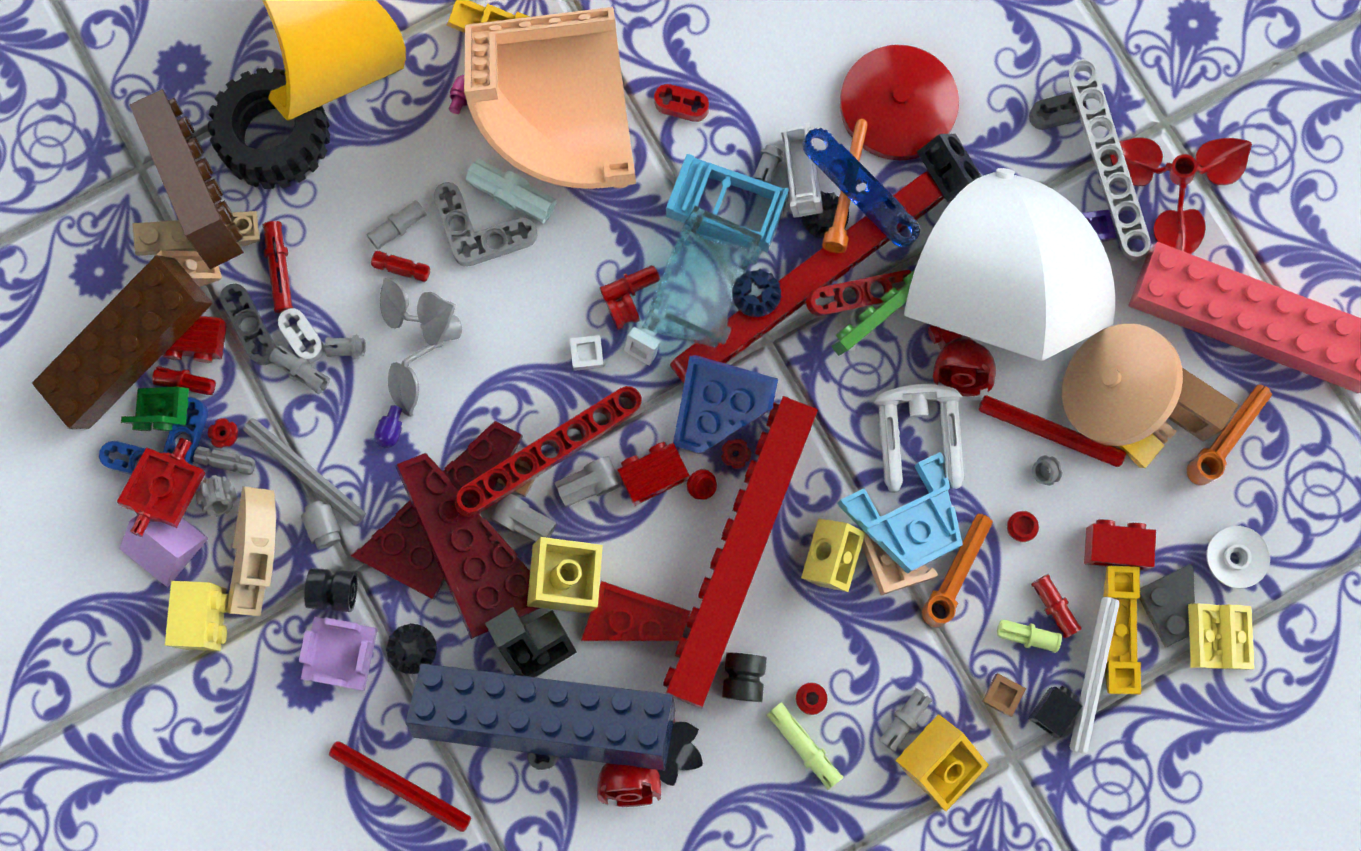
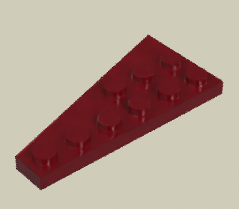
M494 421L468 445V448L460 456L451 461L444 468L443 472L459 491L467 483L511 457V455H514L523 435ZM493 477L488 480L489 487L492 490H494L498 484V477ZM463 495L473 504V508L478 505V499L474 495ZM409 500L384 527L379 528L371 536L372 538L360 549L358 548L351 557L434 600L445 579Z

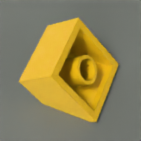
M939 714L895 760L906 774L944 811H947L989 766L965 734Z

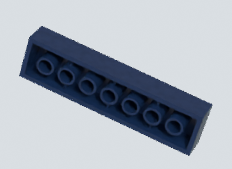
M421 663L405 723L413 738L665 771L676 710L672 694Z

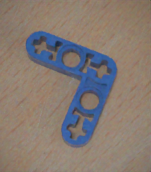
M188 397L187 409H193L195 405L199 414L198 416L193 415L191 420L190 416L187 415L186 425L189 423L195 429L192 431L187 427L173 426L172 431H169L163 453H172L176 447L177 437L180 434L187 433L190 435L192 445L184 459L193 465V457L201 440L208 417V410L200 400ZM110 441L101 447L99 459L104 466L114 471L132 475L138 459L143 455L146 448L118 441ZM118 448L120 454L129 457V462L115 459L113 462L109 458L110 452L115 453Z

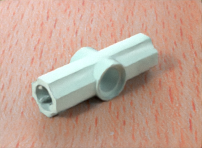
M480 159L473 162L468 169L465 179L466 183L489 194L494 201L511 211L517 209L542 223H545L551 217L557 203L556 199L530 186L529 182L520 175L511 171L505 173Z

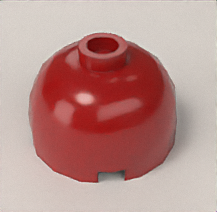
M964 339L949 343L939 352L932 377L936 385L940 382L947 387L956 389L962 396H978L980 391L987 387V392L992 390L995 383L996 365L991 352L986 347L974 340Z
M606 763L599 773L597 798L603 804L608 805V799L617 800V806L638 807L652 804V797H656L658 801L661 799V781L659 772L656 769Z

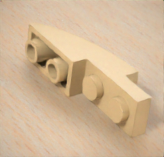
M257 211L233 212L231 224L235 222L243 236V239L239 241L241 247L260 242ZM179 220L132 223L136 256L156 255L161 250L196 251L185 236Z
M242 486L232 548L236 549L226 609V612L230 614L261 616L265 587H270L276 534L274 490Z

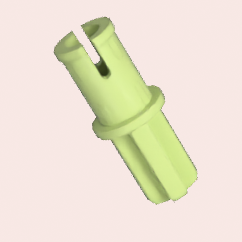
M1000 620L997 627V636L999 638L1022 643L1025 648L1033 646L1056 653L1061 646V633L1035 628V624L1032 623L1027 626L1008 620Z

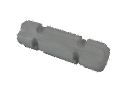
M201 446L196 448L193 457L197 464L206 466L209 464L212 467L234 472L238 470V472L247 475L253 473L256 463L251 457L241 456L240 458L237 454L219 450L212 451Z

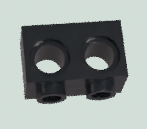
M938 134L917 151L947 202H951L968 184L982 177L956 134Z

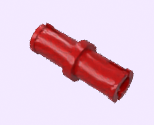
M1049 574L1031 583L1046 607L1044 609L1045 613L1052 616L1064 638H1068L1082 629L1067 606L1069 603L1067 598H1062L1050 579Z

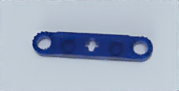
M823 128L810 130L802 143L804 153L895 245L900 247L912 245L919 237L921 231L919 228L920 224L917 223L918 221L914 220L913 216L905 210V207L842 144H839L832 137V134L828 133V130H823ZM812 139H821L825 143L826 149L822 151L814 149L811 142ZM865 183L867 185L865 190L857 191V185ZM897 225H906L911 231V236H900V233H897Z

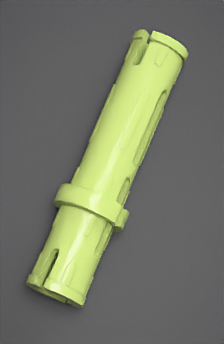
M782 702L766 715L805 761L804 766L807 769L811 768L827 790L843 778L825 756L826 751L823 748L819 749Z

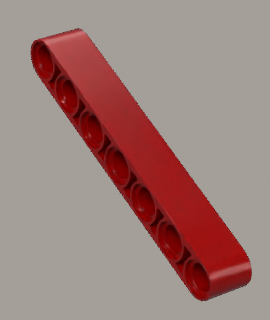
M624 386L467 483L457 493L455 499L457 512L464 517L478 515L627 421L640 408L642 397L639 391L631 386ZM619 398H629L633 408H622L619 404ZM593 414H604L607 418V424H597L593 419ZM567 430H579L582 440L572 441L567 435ZM544 445L553 446L557 456L553 458L544 456L541 447ZM518 461L527 462L530 465L531 472L528 474L518 473L515 469V463ZM498 477L504 482L505 488L501 491H494L489 487L488 480ZM465 494H472L478 499V505L474 508L465 507L462 504L461 497Z

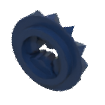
M761 269L747 270L743 275L737 277L732 288L733 302L738 310L745 315L751 317L768 315L776 309L780 302V283L774 278L772 273L764 272ZM752 283L758 289H765L762 291L761 303L755 295H748L752 292Z

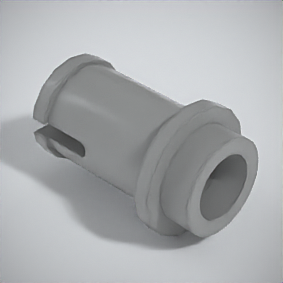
M766 145L765 149H761L760 154L762 157L752 178L762 179V181L771 184V179L778 162L783 160L781 156L783 151L772 145Z
M353 335L352 338L327 337L325 340V345L338 346L337 348H325L327 357L352 356L353 359H359V356L365 355V339L359 338L358 335Z

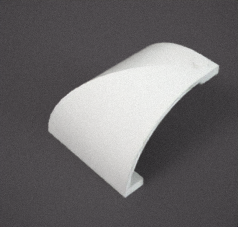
M998 168L996 172L984 175L968 184L956 195L940 216L926 241L915 268L906 300L904 316L1043 361L1113 325L1115 288L1112 270L1097 233L1071 202L1039 182L1014 175L1015 171L1011 169Z

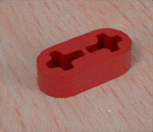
M672 84L661 85L655 91L654 104L656 109L663 114L692 122H699L705 119L709 113V100L705 94L699 91ZM667 94H671L674 101H669L668 105L663 104L662 98H665ZM695 101L700 102L701 107L698 108L697 112L691 111L692 108L690 106L694 105Z

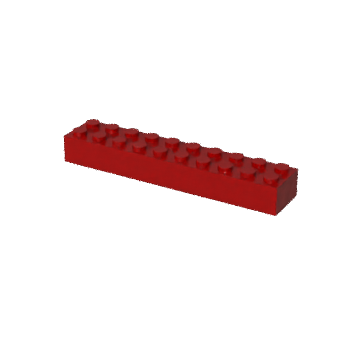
M785 396L782 397L780 404L773 403V408L769 413L766 423L770 430L768 433L764 431L761 433L755 451L759 458L757 462L754 460L750 461L744 483H747L748 486L746 491L739 489L732 511L737 512L734 520L728 518L722 532L721 540L726 542L723 549L716 548L711 560L710 569L714 570L711 579L705 577L701 585L698 598L703 599L700 608L693 606L688 618L687 627L691 628L688 638L681 637L677 646L675 657L679 658L676 669L669 667L664 679L663 686L668 688L666 694H672L673 698L698 708H703L818 412V409Z

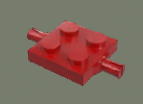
M179 438L172 453H160L146 447L117 500L119 506L132 510L138 515L133 527L130 529V532L134 535L143 537L150 521L162 522L175 528L178 527L206 474L203 469L189 464L184 459L192 445L190 441Z

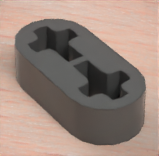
M1066 93L1036 102L1029 113L1031 125L1037 129L1045 130L1079 120L1078 109H1076L1075 113L1071 109L1061 111V109L1067 106L1068 102H1071L1072 106H1076L1073 93ZM1040 109H1042L1044 113L1054 111V113H1051L1048 116L1047 120H1044L1042 116H1037Z

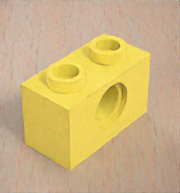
M818 518L801 578L819 587L849 592L865 532L845 522Z

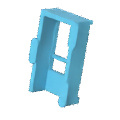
M686 154L666 207V217L701 229L702 236L713 241L729 245L734 240L768 252L787 202L789 189L766 183ZM708 179L721 181L723 186L712 216L697 211ZM731 185L772 200L761 232L716 217L726 190Z

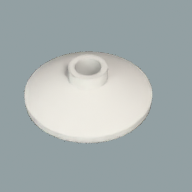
M1230 526L1220 530L1212 537L1207 547L1206 558L1211 573L1222 584L1232 588H1247L1257 584L1264 578L1270 566V552L1266 542L1257 532L1244 526ZM1231 553L1238 555L1239 562L1237 564L1231 562Z

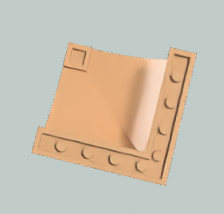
M613 7L465 25L464 93L466 101L479 131L502 158L532 177L559 186L595 189L608 187L625 188L628 185L636 184Z

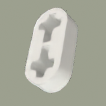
M295 308L284 310L278 318V326L289 344L300 358L307 359L309 362L318 361L324 353L322 340L300 310ZM291 317L298 320L297 325L301 329L299 333H296L293 328L288 327L290 325L288 320ZM305 337L311 344H315L313 346L315 351L312 354L304 351L306 347L301 340Z

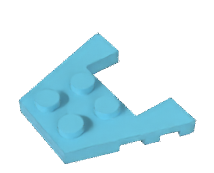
M941 452L918 462L914 466L929 494L883 516H879L865 488L841 499L837 503L907 574L963 545L955 507L951 506L948 492L950 485L948 477L945 478L942 465L945 462Z

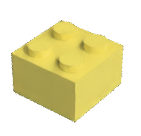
M540 537L532 545L527 606L587 614L596 609L599 599L603 545Z
M171 581L165 646L183 650L221 651V644H225L227 638V627L223 625L224 612L227 613L229 594H226L227 589L210 582Z

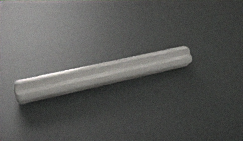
M252 418L243 427L245 433L352 524L358 525L364 519L366 513L260 422Z

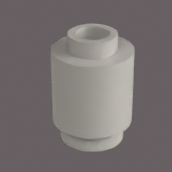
M317 501L304 508L306 512L301 515V519L311 543L316 544L318 550L328 548L341 541L339 536L341 530L330 504H323L322 501Z

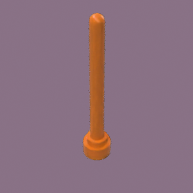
M859 119L856 122L833 226L825 232L822 247L834 253H843L847 248L849 238L844 229L868 126L867 121L864 119Z

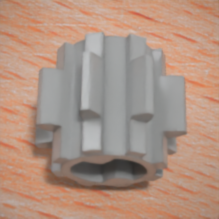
M217 475L203 479L202 483H200V491L195 493L197 504L201 505L202 512H206L209 516L216 515V517H220L224 513L228 514L233 507V501L237 500L235 488L231 487L230 480H226L223 476L217 477Z

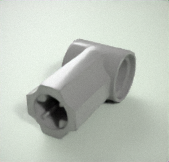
M609 456L592 461L584 466L583 470L554 482L565 508L593 495L601 496L621 486Z
M509 494L501 499L490 517L492 521L511 532L516 531L534 542L540 537L550 538L557 525L553 520L529 508V504L513 494Z

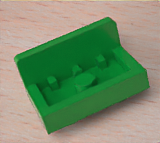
M138 388L135 416H121V423L132 424V430L151 431L152 426L153 430L172 431L173 426L186 425L189 388Z

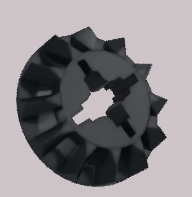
M821 191L823 209L826 211L834 208L830 216L832 221L827 218L816 221L820 213L801 217L805 229L815 237L823 239L825 232L833 226L832 222H834L839 200L835 192L824 193ZM848 211V215H847V220H846L845 228H846V226H847V224H848V221H849V211Z
M410 623L398 627L389 636L386 647L388 662L399 672L405 674L419 673L421 663L431 665L435 659L437 644L433 634L427 628L418 624ZM413 640H416L415 647L423 655L410 654L409 657H406V650L400 642L411 644Z

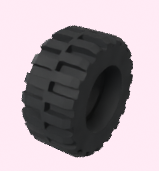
M257 68V73L250 74L249 71L240 74L242 78L235 82L231 79L225 84L228 89L224 93L219 91L215 97L217 106L212 105L210 107L208 115L213 121L208 122V132L212 136L210 142L214 150L233 175L240 180L244 179L248 185L257 187L260 183L264 189H274L275 184H279L281 188L290 187V181L295 179L300 183L306 179L304 174L307 171L314 172L319 167L316 161L318 158H325L327 149L324 144L330 143V133L328 131L330 124L323 106L295 117L292 133L280 145L265 150L250 148L245 144L247 127L258 114L266 110L276 109L268 99L270 91L286 85V76L284 70L274 68L272 73H269L267 68Z

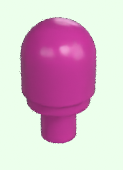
M464 75L456 78L450 90L452 102L448 109L454 114H459L463 106H468L464 93Z

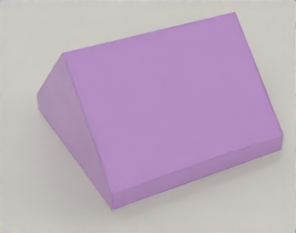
M137 515L129 521L119 549L162 584L169 587L171 581H174L208 540V537L184 518L181 519L177 528L162 522L150 521L143 537H139L130 532L138 517Z

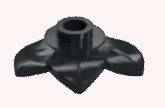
M676 722L673 724L665 771L658 770L660 780L667 785H675L679 769L693 770L703 765L699 750L691 743L699 731L692 724L687 722Z

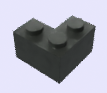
M514 607L485 623L498 650L515 675L537 677L577 653L553 610L524 625Z

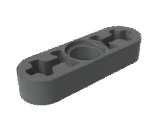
M239 284L227 285L221 291L220 301L248 357L258 365L272 363L269 361V357L277 347L249 292ZM233 293H237L240 296L239 301L245 310L239 311L238 307L233 302H230L233 299ZM247 317H254L257 322L255 329L250 332L242 331V321ZM258 337L259 341L265 347H268L265 350V356L261 357L259 354H255L259 350L252 339Z

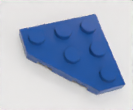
M696 355L689 356L673 440L674 445L699 454L706 452L772 410L778 378Z

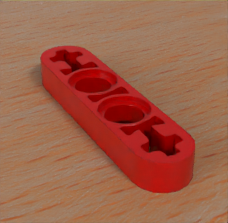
M902 270L820 287L808 294L806 306L811 314L824 316L883 303L881 298H875L871 294V284L873 282L880 283L883 286L884 295L892 289V284L903 281L902 279L912 271ZM845 288H851L855 291L856 300L853 304H848L844 301L843 291ZM834 296L835 302L825 304L823 307L822 305H816V299Z

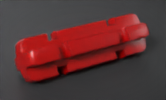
M375 251L371 259V265L374 268L380 270L386 268L387 272L408 278L413 276L415 280L426 282L430 275V267L427 264L420 262L415 264L412 260L395 255L388 256L387 253Z

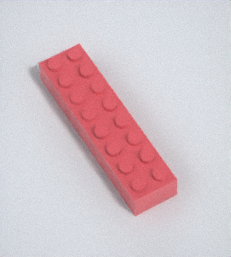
M1157 242L1148 251L1129 302V307L1353 392L1361 393V318Z

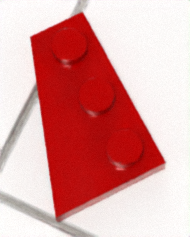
M601 581L598 607L590 612L581 641H680L691 611Z

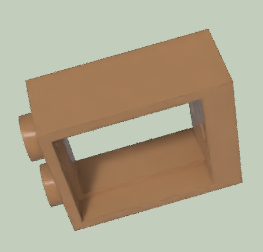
M1182 368L1183 383L1181 394L1168 419L1204 442L1223 430L1239 405Z

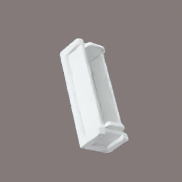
M810 122L804 123V126L786 129V127H782L780 132L784 144L791 197L790 208L793 217L823 213Z

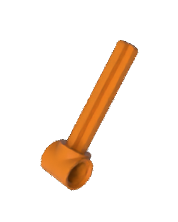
M1256 385L1210 448H1203L1198 456L1188 464L1187 475L1194 484L1206 485L1224 473L1225 466L1227 465L1225 458L1272 396L1267 386ZM1201 462L1209 466L1210 475L1202 471Z
M979 513L975 516L962 542L963 545L959 548L939 590H933L928 601L924 604L922 618L929 626L941 627L954 617L958 605L955 598L993 524V521L988 516ZM933 604H940L944 607V619H939L933 615Z

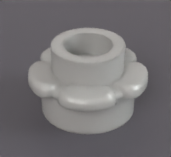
M1041 456L1033 465V477L1038 483L1048 486L1053 485L1054 482H1059L1062 477L1060 462L1055 457Z

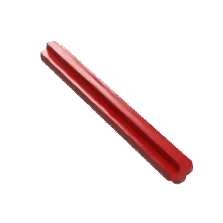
M985 395L980 402L979 411L1115 467H1120L1126 457L1124 450L1095 442L1082 433L988 395Z
M336 741L329 751L331 758L460 832H464L469 826L472 819L471 816L342 742Z

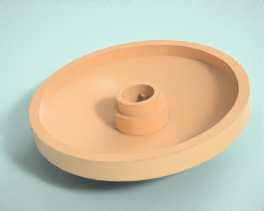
M1119 324L1096 333L1084 342L1073 355L1063 378L1062 402L1069 421L1084 436L1104 445H1127L1146 438L1165 423L1179 400L1183 383V371L1179 355L1165 337L1144 325Z

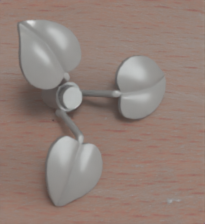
M384 278L380 293V309L386 324L396 329L402 326L403 319L420 322L423 337L429 344L404 359L402 364L398 362L392 363L388 373V388L394 403L403 409L402 412L404 414L413 416V410L418 401L419 383L413 369L408 367L409 364L429 351L442 347L443 341L459 339L462 333V326L459 318L453 315L456 304L446 301L432 292L422 293L417 304V316L409 315L406 312L409 300L404 288L396 280Z

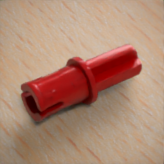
M651 265L628 276L625 273L623 278L599 288L606 303L610 300L616 301L621 299L623 295L628 293L635 296L636 291L659 282L660 276L657 269Z
M157 366L152 376V382L156 386L189 388L190 392L204 395H213L216 386L214 379L191 375L190 371L186 369L178 371Z

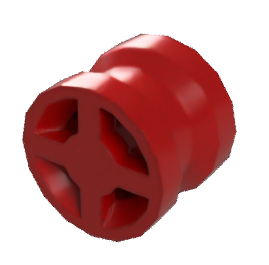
M629 293L623 295L621 300L606 302L617 330L622 329L626 323H637L640 321L637 309Z

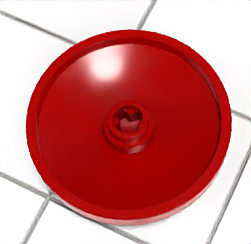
M908 45L884 46L862 56L847 73L840 95L841 118L849 135L853 138L855 125L859 119L866 120L868 126L863 149L875 156L889 160L901 161L919 158L920 156L917 151L938 134H950L959 109L957 86L947 67L929 52Z

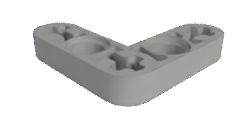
M445 182L438 185L435 189L434 199L453 256L460 265L466 267L473 266L527 248L535 243L538 236L536 226L532 220L525 217L474 232L458 186L454 183ZM450 191L451 195H455L452 197L455 210L450 211L446 200H441L445 198V192ZM460 217L466 221L465 227L461 231H452L449 228L450 221ZM525 226L526 230H531L525 239H522L521 235H516L520 233L519 228ZM505 231H510L514 243L509 244ZM492 235H499L503 238V245L498 249H491L487 246L488 238ZM481 240L485 253L481 254L479 248H477L479 246L476 241ZM468 245L469 249H474L470 251L471 256L465 258L464 254H459L463 252L462 247Z

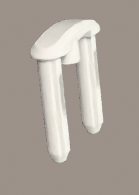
M916 384L888 390L879 394L875 399L874 404L879 406L884 482L890 492H898L903 483L897 404L909 402L910 417L928 416L927 401L940 403L946 477H948L950 487L958 489L962 486L965 476L958 401L962 398V395L956 389L934 384ZM949 415L952 417L954 446L951 445ZM887 419L891 421L893 450L889 449Z

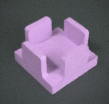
M314 617L311 631H305L299 662L304 663L301 679L365 691L378 629L347 621Z

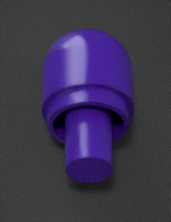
M391 405L388 415L382 416L378 421L374 432V439L379 446L390 448L397 443L402 431V422L399 421L402 408Z

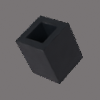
M1051 687L1028 719L1054 738L1061 737L1082 705L1075 701L1077 695L1066 687Z

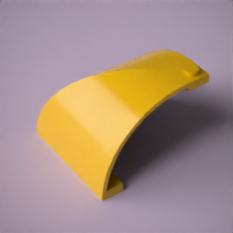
M262 0L279 42L286 76V85L270 91L268 99L287 121L404 69L406 47L402 34L394 20L377 0Z

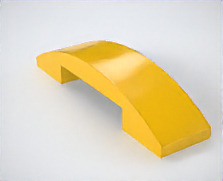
M1106 566L1103 597L1119 600V608L1105 668L1107 693L1141 694V662H1137V599L1140 598V567Z

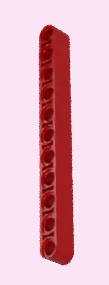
M926 171L847 229L846 235L849 239L845 252L834 253L822 248L778 281L781 288V299L774 311L762 317H751L743 314L741 311H737L678 355L669 366L683 384L685 382L689 356L696 355L726 364L805 305L806 298L811 291L833 284L937 206L944 199V196L930 173ZM762 293L756 297L757 299H759L760 303L762 302Z

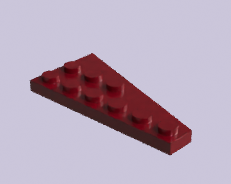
M424 453L397 464V472L470 638L473 639L489 632L485 623L514 607L519 617L541 609L527 606L530 570L517 557L518 554L480 514L473 517H464L457 512L455 499L458 490L428 454ZM462 496V504L465 507L473 508V504L466 497Z

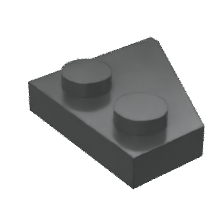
M1192 564L1140 588L1139 599L1164 647L1189 637L1188 604H1195L1194 570Z

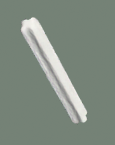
M1103 597L1101 599L1079 704L1082 707L1076 715L1069 746L1072 751L1086 753L1088 751L1119 608V600L1110 597Z

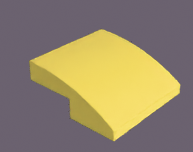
M1188 604L1191 668L1254 669L1251 606Z

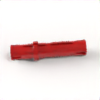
M269 221L262 224L266 249L263 252L264 257L268 259L274 312L282 313L284 310L293 308L286 262L288 248L284 247L282 223L280 221ZM274 242H276V251H277V257H278V262H277V263H276V255H275V249H274ZM278 272H280L282 293H280Z

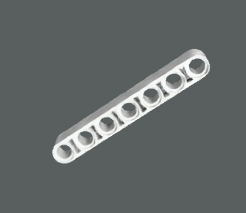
M1081 59L1074 62L1070 67V88L1108 209H1110L1122 253L1128 260L1140 261L1148 254L1151 244L1150 237L1097 69L1090 60ZM1080 71H1087L1090 73L1091 78L1086 82H1079L1074 76ZM1093 98L1099 101L1100 106L1095 110H1088L1083 106V103ZM1102 126L1109 131V134L1104 138H1096L1093 136L1092 131L1094 128ZM1111 154L1117 158L1118 162L1114 166L1108 167L1103 165L1100 160L1104 155ZM1115 182H1120L1126 186L1127 190L1121 195H1115L1110 191L1109 187ZM1129 210L1134 213L1136 219L1132 223L1125 224L1119 220L1118 215L1122 211ZM1132 239H1140L1143 241L1145 248L1140 252H1132L1127 247V243Z

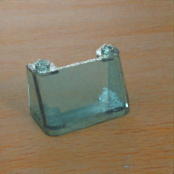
M694 206L677 237L641 327L651 332L715 348L719 343L725 344L731 331V327L727 326V316L733 303L732 288L737 277L745 273L750 263L753 265L757 263L762 252V248L758 247L762 236Z

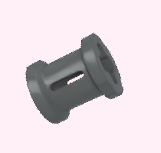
M528 753L527 756L531 766L538 770L550 769L558 760L556 756H549L551 758L549 762L542 761L539 764L537 762L538 754Z

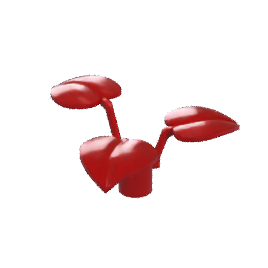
M1141 137L1119 141L1133 186H1146L1151 182L1154 173L1162 174L1166 171H1169L1171 181L1180 186L1177 211L1166 210L1158 216L1154 224V236L1157 242L1189 254L1194 253L1204 238L1206 224L1200 211L1196 209L1183 211L1186 185L1192 182L1196 171L1199 174L1206 173L1209 181L1217 185L1235 183L1242 177L1246 169L1252 142L1237 138L1211 140L1198 149L1195 158L1182 154L1177 156L1173 163H1166V166L1158 168L1162 163L1163 153L1155 141ZM1110 154L1111 164L1114 166L1118 160L1114 155Z

